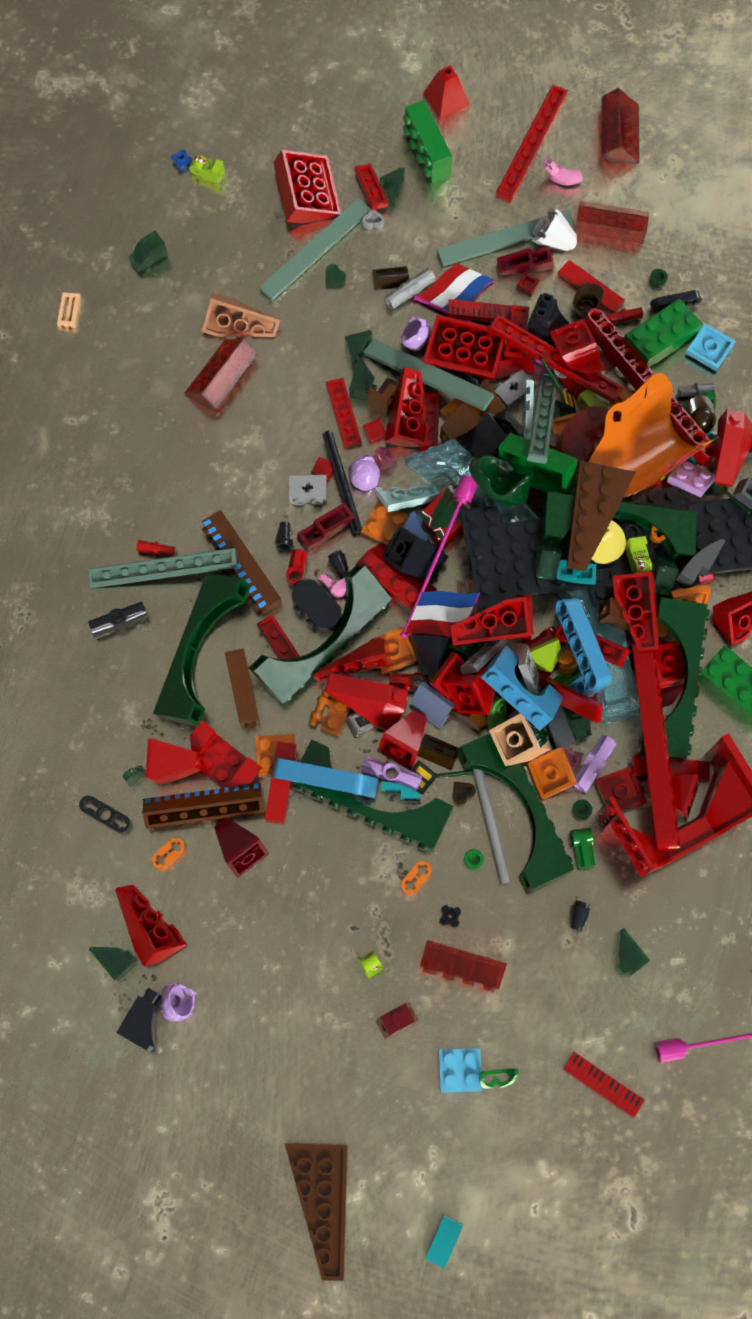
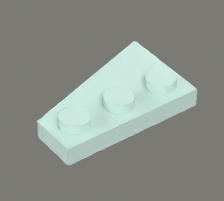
M526 380L523 428L524 438L528 440L531 438L536 403H533L534 380Z
M434 485L411 486L409 489H399L398 486L392 487V490H382V487L375 488V494L388 512L408 507L413 508L421 504H430L440 494Z

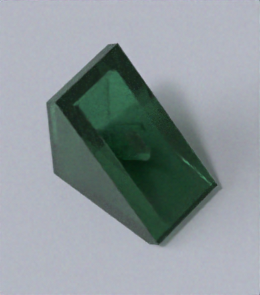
M370 330L345 336V346L353 368H356L364 355V350L373 340V332Z
M538 540L537 578L556 579L562 554L557 542Z
M654 556L653 573L656 593L671 594L679 570L674 558Z

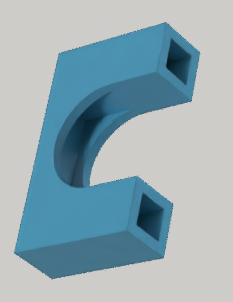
M505 645L492 658L481 678L540 731L554 718L563 696L550 684L538 695L528 692L519 683L515 675V666L519 661V656Z

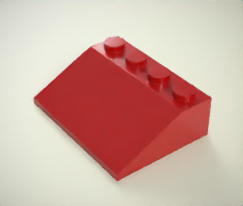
M282 149L273 164L286 222L308 223L337 218L341 214L328 156Z
M436 315L423 363L494 379L505 340L488 331V326Z

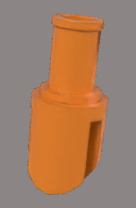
M571 647L558 657L559 669L562 674H569L578 666Z

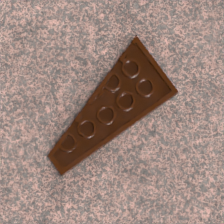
M585 461L579 462L566 568L586 571L636 473L635 471Z
M285 1143L322 1281H344L348 1145Z

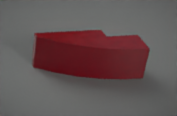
M550 246L534 251L531 248L497 257L500 275H521L524 272L529 274L555 268Z
M343 503L315 519L309 527L298 532L297 540L304 550L309 553L346 527L355 519V516L347 505Z

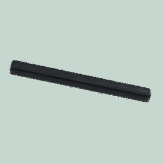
M327 430L322 433L342 502L347 505L355 516V519L349 525L352 533L356 534L361 532L362 526L333 432Z

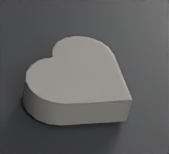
M370 210L362 218V226L367 230L384 227L385 219L376 210Z

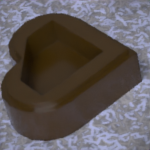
M454 781L452 799L456 805L462 806L467 802V799L475 796L476 788L470 783Z

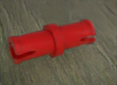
M642 307L630 310L621 309L619 312L606 313V317L612 324L619 322L624 324L630 320L643 319Z
M138 539L136 551L151 553L153 556L174 557L176 547L163 545L157 541L153 543Z

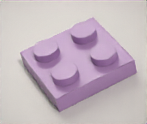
M684 461L669 475L667 483L701 498L714 482V474Z

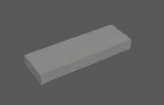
M507 640L487 641L460 667L462 674L478 672L507 644Z

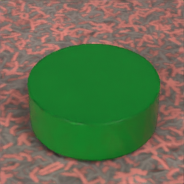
M476 849L467 851L464 856V864L471 870L479 869L484 862L483 854Z

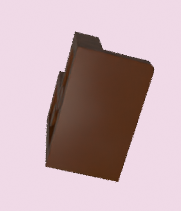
M387 377L378 391L370 387L368 390V406L387 417L393 406L400 377L397 382Z

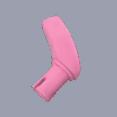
M547 158L549 164L545 160L543 161L542 166L548 171V177L553 182L565 186L582 182L580 169L566 170L561 166H557L551 158Z
M326 572L319 577L318 582L329 590L331 596L336 598L346 596L345 578L336 581Z

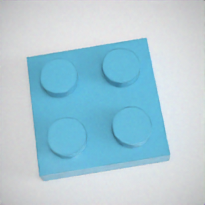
M705 323L685 354L717 371L736 341Z
M480 1048L439 1050L440 1092L482 1091L478 1074L481 1072Z

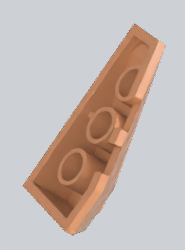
M213 292L202 332L217 337H275L280 319L233 298Z

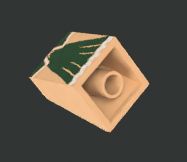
M521 713L489 730L505 766L535 760L555 750L545 727L539 731Z

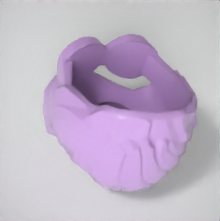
M410 317L407 327L401 335L403 345L410 350H421L430 339V324L425 319Z
M370 455L356 457L348 468L351 483L363 491L376 488L380 478L378 465Z
M177 982L169 983L162 989L159 1005L160 1012L166 1020L180 1021L192 1013L195 1005V992L192 989Z

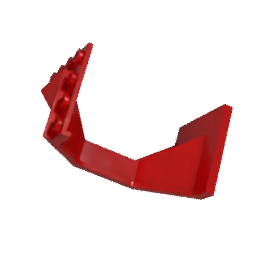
M729 733L722 736L705 754L713 768V775L698 816L678 827L680 848L659 850L656 838L631 828L613 796L609 797L597 812L600 824L605 826L601 834L619 839L640 877L670 864L752 817V770Z

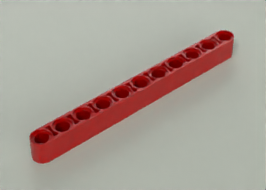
M596 308L589 310L585 322L596 343L637 391L654 374L653 371L601 310ZM672 395L670 416L673 427L680 438L694 446H701V444L711 441ZM711 442L692 455V457L700 466L708 467L715 459L716 446Z
M632 641L657 847L659 850L680 848L655 650L639 652L635 641Z

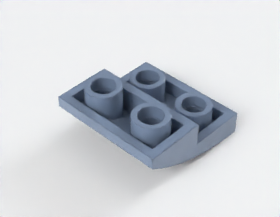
M423 681L415 692L409 707L414 711L423 712L429 722L441 729L455 704Z

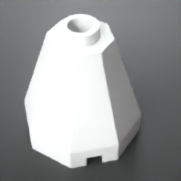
M556 208L548 209V215L546 217L543 215L533 230L535 237H532V241L539 245L550 246L551 248L563 251L572 250L577 244L576 233L559 210Z

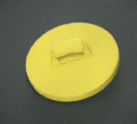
M611 520L591 561L608 564L616 561L623 554L626 538L623 530L614 521Z

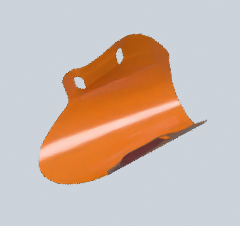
M662 373L653 374L631 397L624 402L615 404L609 409L605 420L604 436L589 460L590 463L636 472L624 497L655 484L689 457L714 441L711 440L701 444V446H694L680 438L673 427L670 416L673 387L667 376ZM615 411H621L622 413L621 421L619 422L613 421V413Z

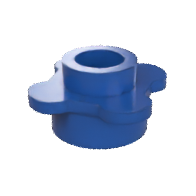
M184 149L171 156L172 161H175L178 168H186L192 162V158L187 155Z

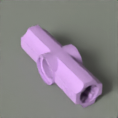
M602 735L592 752H589L581 765V770L575 777L577 784L574 787L586 793L596 776H599L607 763V758L617 744L612 738Z
M369 756L364 760L361 770L364 774L386 782L404 785L416 792L422 779V775L400 768L394 763H386ZM395 770L397 774L395 777L389 778L387 772Z

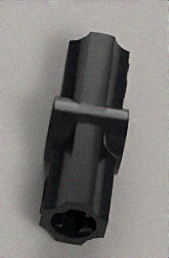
M141 601L122 609H113L109 614L90 620L88 623L95 638L113 630H123L129 624L148 618V615ZM116 617H123L120 622H114Z

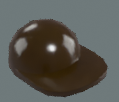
M583 284L580 286L573 299V307L576 313L586 317L589 310L593 308L599 309L604 295L603 289L595 284Z
M697 395L691 398L686 405V412L704 433L710 432L716 424V415L711 400L705 395Z

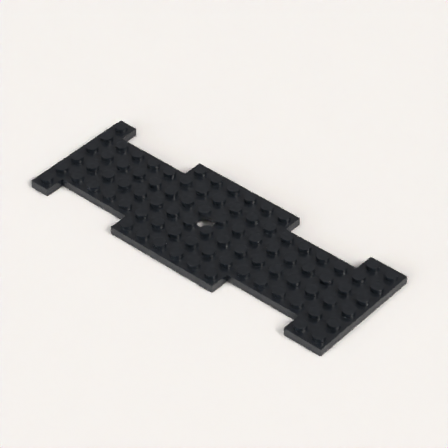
M676 486L641 490L635 494L623 497L621 502L631 501L639 505L651 504L653 507H670L675 510L687 509L690 512H696V554L718 540H725L713 565L705 575L752 570V510L747 506L745 507L750 511V514L744 512L730 498L681 503L678 487ZM498 505L461 509L459 512L475 593L480 592L477 600L479 612L506 599L588 589L591 606L595 607L609 598H615L613 576L633 574L626 551L624 550L623 554L612 563L600 564L590 561L589 564H596L595 585L557 579L558 560H567L570 531L560 544L540 542L542 519L501 523ZM612 518V521L618 524L621 529L626 524L632 523L623 519ZM637 525L641 530L640 537L646 536L648 542L646 547L652 563L651 572L654 573L656 599L670 598L671 591L678 588L686 589L685 586L676 582L675 579L688 562L670 559L664 546L661 543L652 542L649 538V531ZM699 575L688 588L701 585Z

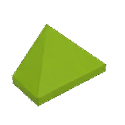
M557 637L529 649L537 670L547 672L553 671L558 657L562 653Z

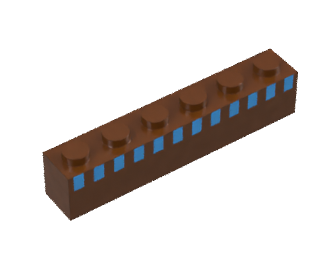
M219 510L202 520L204 527L202 531L206 538L210 537L213 543L211 544L214 550L236 549L238 568H232L233 572L231 574L233 577L242 578L251 585L247 597L250 596L253 600L251 604L255 611H260L264 616L282 605L280 596L224 513Z
M261 783L145 798L143 799L142 814L145 828L148 829L264 813V799Z

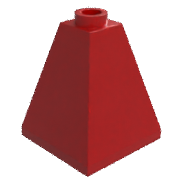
M451 65L439 70L423 92L424 97L440 120L470 105L458 75Z
M486 663L476 673L462 674L461 672L443 681L458 713L488 715L490 713L496 691L481 678L489 663Z
M413 710L383 733L377 751L411 770L419 752L427 721L426 715L421 711Z
M148 739L145 778L160 786L167 785L201 771V767L204 766L205 762L204 756L193 750L155 739Z
M671 775L676 815L680 820L687 823L699 787L698 775ZM644 778L641 788L644 790V794L651 799L649 778Z

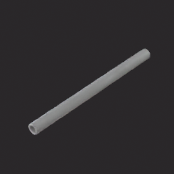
M474 769L473 773L501 884H507L511 881L484 773L482 770Z

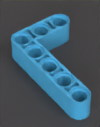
M576 597L558 600L555 605L556 613L582 676L567 686L591 697L610 684L611 674L580 600Z
M276 758L272 774L273 778L371 798L376 796L379 779L367 775Z

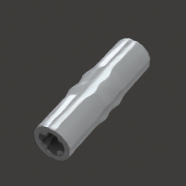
M426 268L386 295L384 300L388 307L393 310L433 283L436 278L433 272Z

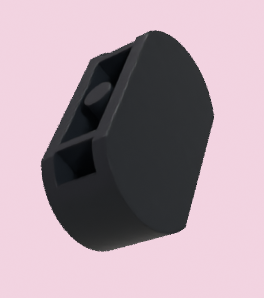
M306 579L295 585L292 590L293 610L299 616L303 615L306 618L305 622L312 630L315 628L320 633L333 632L342 617L341 607L315 580Z

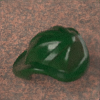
M491 455L476 457L469 464V472L473 480L487 496L504 506H518L527 501L530 480L534 476L532 470L527 471L525 474L517 473L508 461Z

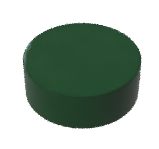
M655 269L650 274L649 282L654 287H663L667 282L668 275L662 269Z
M587 800L576 801L572 807L573 816L578 820H586L592 814V805Z

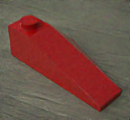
M403 367L387 423L385 442L402 447H427L429 423L426 421L425 413L427 409L424 406V388L420 371Z
M727 408L718 419L714 483L732 487L752 446V423L744 412Z
M643 572L613 576L614 596L639 652L659 650L654 573Z
M752 592L728 598L712 606L714 623L730 646L738 644L751 635Z
M527 597L506 599L451 625L453 645L532 636Z
M380 637L371 639V642L361 645L314 673V679L322 681L328 679L330 673L344 676L392 665L387 641Z
M333 673L329 674L325 689L327 694L341 704L347 705L358 716H363L370 721L371 725L383 730H388L400 720L408 695L407 690L392 685Z
M134 885L116 888V895L134 951L143 967L161 963L186 946L177 928L173 924L169 925L162 918L163 914L160 911L156 912L149 905V900Z

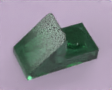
M401 167L380 178L382 189L387 190L388 206H396L405 179V168Z

